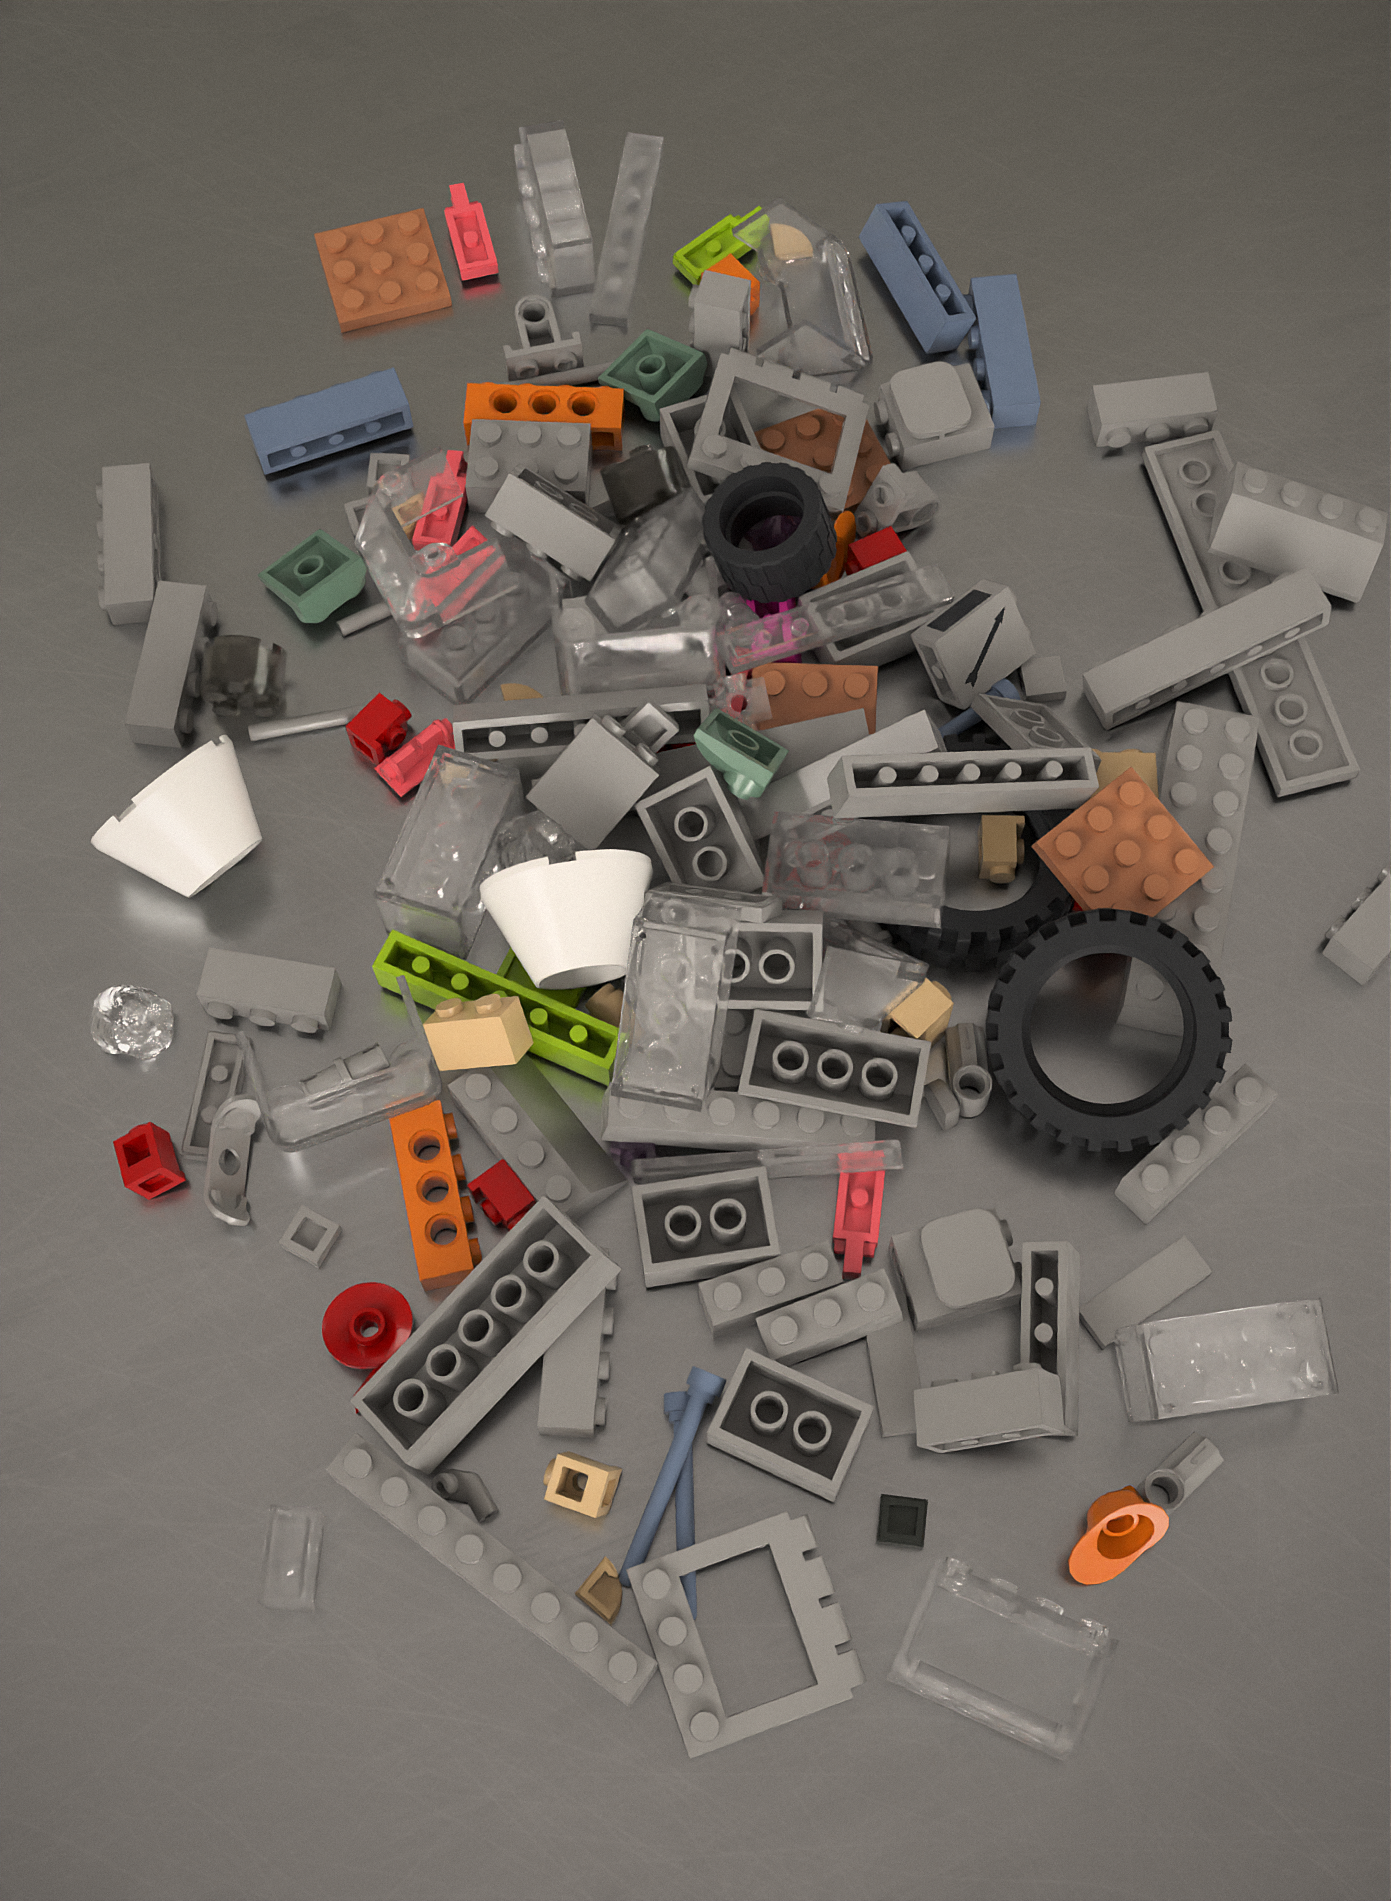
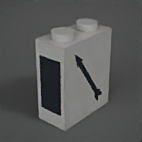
M982 579L911 634V638L940 701L965 710L972 704L975 694H985L991 689L992 685L1007 677L1036 654L1030 639L1031 630L1021 618L1016 606L1017 597L1007 585Z

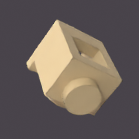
M982 815L978 829L979 879H990L994 883H1009L1015 879L1016 865L1023 864L1024 840L1020 839L1025 824L1024 816Z
M570 1451L559 1453L556 1459L553 1458L549 1462L545 1471L543 1483L548 1487L544 1500L594 1518L609 1514L622 1468L609 1466ZM580 1473L588 1476L585 1490L581 1489L577 1483Z

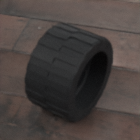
M762 462L759 465H750L728 476L722 484L715 488L713 495L706 502L701 522L704 540L724 582H727L733 592L742 595V598L750 601L756 600L759 603L784 602L795 596L798 597L811 587L816 586L823 575L829 571L837 551L835 547L837 534L821 491L818 489L814 479L806 475L804 470L782 462ZM778 515H791L802 519L792 536L778 546L762 551H748L738 548L740 541L747 531L764 519Z

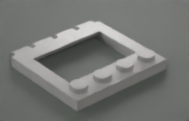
M732 347L728 355L721 353L686 468L725 481L731 474L737 473L750 465H759L762 462L787 463L792 467L804 470L806 475L814 479L818 489L821 491L830 517L837 520L838 516L844 511L870 406L863 403L864 394L839 385L835 393L829 391L831 382L803 372L800 373L799 379L792 378L794 369L766 359L763 360L762 366L755 365L757 356ZM734 379L844 417L831 472L827 473L719 435V429Z
M788 1511L626 1569L689 1759L853 1698L850 1688L867 1682L856 1649L840 1654L837 1653L835 1645L852 1639L839 1602L825 1607L820 1605L819 1598L835 1593L823 1556L805 1561L802 1554L804 1551L819 1546L808 1514L790 1520ZM769 1544L817 1684L809 1685L801 1690L727 1717L679 1576H685L695 1570Z

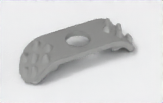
M248 1094L236 1095L227 1099L217 1110L211 1127L204 1200L213 1217L227 1222L228 1225L246 1226L250 1220V1215L246 1210L247 1197L244 1196L250 1138L251 1134L254 1133L255 1123L262 1114V1105L257 1097ZM224 1150L231 1151L236 1158V1168L231 1175L225 1174L219 1165V1157Z

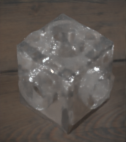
M745 673L721 678L722 686L714 687L716 697L708 698L710 713L715 708H718L755 731H758L756 723L773 719L764 676L749 680L746 679ZM736 698H743L747 702V707L741 712L734 711L731 707L732 701Z

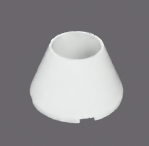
M227 735L219 737L222 742L217 746L211 740L155 779L131 799L134 803L119 818L116 814L113 815L94 834L91 839L93 846L97 850L187 898L194 896L214 882L262 841L232 741Z
M604 849L575 852V861L549 865L548 856L530 860L501 870L483 881L480 885L481 900L537 988L566 990L606 983L628 974L631 970L645 909V892L650 887L653 874L649 856L629 850Z

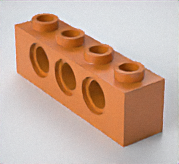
M493 382L467 383L463 421L467 445H470L472 419L589 423L591 424L593 450L622 451L625 418L624 389L609 386L594 388L574 387L571 385L537 386L530 383L520 385L495 384Z
M440 1100L388 1111L422 1287L426 1292L460 1284L483 1259L478 1238H469L467 1223L475 1222L470 1196L461 1197L458 1181L466 1180V1174L461 1153L456 1155L452 1153L450 1140L458 1138L453 1112L445 1114ZM435 1145L440 1148L437 1156L430 1160H423L418 1157V1153L425 1146ZM441 1186L448 1189L446 1197L441 1201L431 1202L426 1199L428 1191L434 1187ZM450 1228L457 1232L455 1239L448 1244L440 1245L434 1242L435 1235L442 1229Z

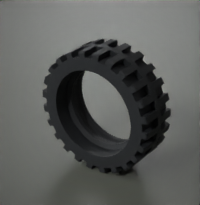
M973 733L971 742H958L957 734L944 735L943 737L947 752L1012 750L1003 739L1000 746L985 743L986 734ZM1075 809L1012 812L1017 816H1024L1025 823L1038 841L1071 815ZM908 815L859 817L857 819L852 867L853 875H857L856 892L860 901L867 899L869 903L868 910L877 923L883 921L887 925L886 930L893 936L892 944L896 945L902 939L910 945L908 955L918 960L921 959L923 953L938 957L937 967L946 969L949 968L950 960L964 961L965 971H977L981 961L992 959L995 968L1001 967L1024 939L1026 940L1047 922H1052L1066 916L1070 910L1073 897L1041 858L1039 871L1032 886L1022 898L1013 903L983 911L960 910L942 905L918 891L906 879L898 865L896 853L897 837L901 825Z
M1097 908L1094 910L1072 912L1052 922L1049 921L1039 927L1035 933L1026 940L1024 939L1015 948L1016 950L1006 963L1004 962L998 972L997 980L989 996L986 1039L993 1072L998 1083L1003 1088L1009 1102L1016 1111L1019 1110L1032 1126L1040 1132L1042 1130L1055 1136L1057 1141L1066 1145L1074 1143L1085 1146L1087 1151L1101 1152V1148H1117L1119 1152L1132 1151V1146L1149 1142L1151 1146L1163 1141L1161 1136L1175 1128L1180 1131L1190 1124L1187 1119L1199 1107L1203 1110L1212 1100L1209 1097L1210 1092L1216 1082H1222L1226 1072L1223 1069L1226 1054L1231 1053L1233 1041L1229 1037V1022L1232 1021L1231 1008L1226 1004L1223 993L1225 987L1221 978L1215 974L1209 964L1211 961L1203 951L1199 950L1187 936L1163 923L1161 920L1130 910ZM1118 953L1147 963L1157 970L1169 983L1176 994L1182 1011L1183 1040L1180 1053L1172 1069L1152 1090L1140 1097L1121 1103H1092L1066 1093L1056 1086L1042 1070L1031 1044V1014L1042 987L1061 967L1075 959L1090 954Z

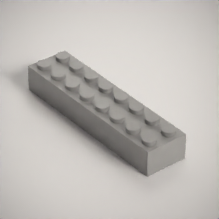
M1177 701L1166 734L1158 780L1159 800L1214 868L1153 918L1161 920L1163 923L1187 936L1211 961L1209 964L1219 977L1260 717ZM1127 956L1116 1024L1183 1038L1181 1007L1169 983L1157 970L1147 963Z

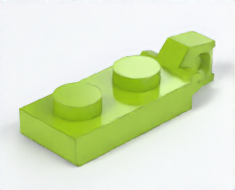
M760 206L742 218L739 215L733 217L729 214L674 253L672 256L673 265L693 285H700L702 272L730 253L736 259H739L761 241V235L769 230V214Z

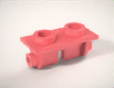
M446 718L441 721L439 719L434 720L431 725L391 756L385 758L382 763L374 768L375 771L400 797L404 796L435 772L436 768L442 765V762L455 750L452 724Z

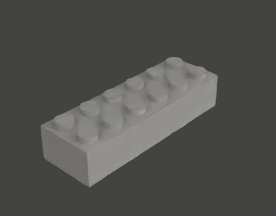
M543 1195L355 1394L350 1402L407 1465L430 1475L622 1269L564 1211Z

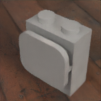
M942 361L932 362L900 370L893 375L891 382L880 384L879 398L877 402H874V414L878 425L884 424L887 431L885 437L887 450L891 457L896 456L901 471L991 448L994 423L970 363L952 366Z
M596 713L526 796L530 802L588 850H595L659 776L661 768L656 765L659 758L642 743L635 747L623 737L626 730L609 715H605L602 719Z
M975 1208L934 1219L924 1227L891 1235L888 1248L902 1293L906 1294L908 1311L915 1332L1019 1304L1022 1293V1265L1020 1262H1013L1008 1247L1013 1245L1011 1230L1005 1219L999 1220L996 1208L988 1210Z

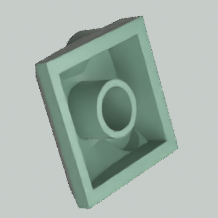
M646 329L598 377V381L602 386L624 389V399L638 405L645 419L660 421V408L687 401L701 387L708 364L703 352Z
M319 529L260 572L258 577L271 591L293 608L301 622L319 623L324 621L330 613L346 601L356 597L361 592L366 583L365 573L367 568L359 555Z
M715 708L694 734L696 745L704 758L723 773V778L728 783L727 789L735 796L745 800L750 799V797H761L789 752L786 748L718 708Z

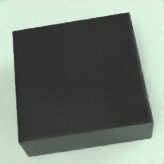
M881 1494L876 1544L923 1549L928 1500Z

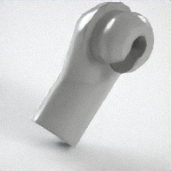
M445 1469L433 1478L432 1490L443 1499L468 1502L478 1522L492 1517L499 1511L478 1474L458 1469Z

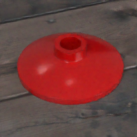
M376 1282L357 1284L341 1292L328 1306L322 1321V1336L330 1354L338 1362L355 1369H373L383 1366L406 1342L413 1331V1314L405 1297L395 1288ZM367 1328H378L376 1334L370 1337L363 1336Z

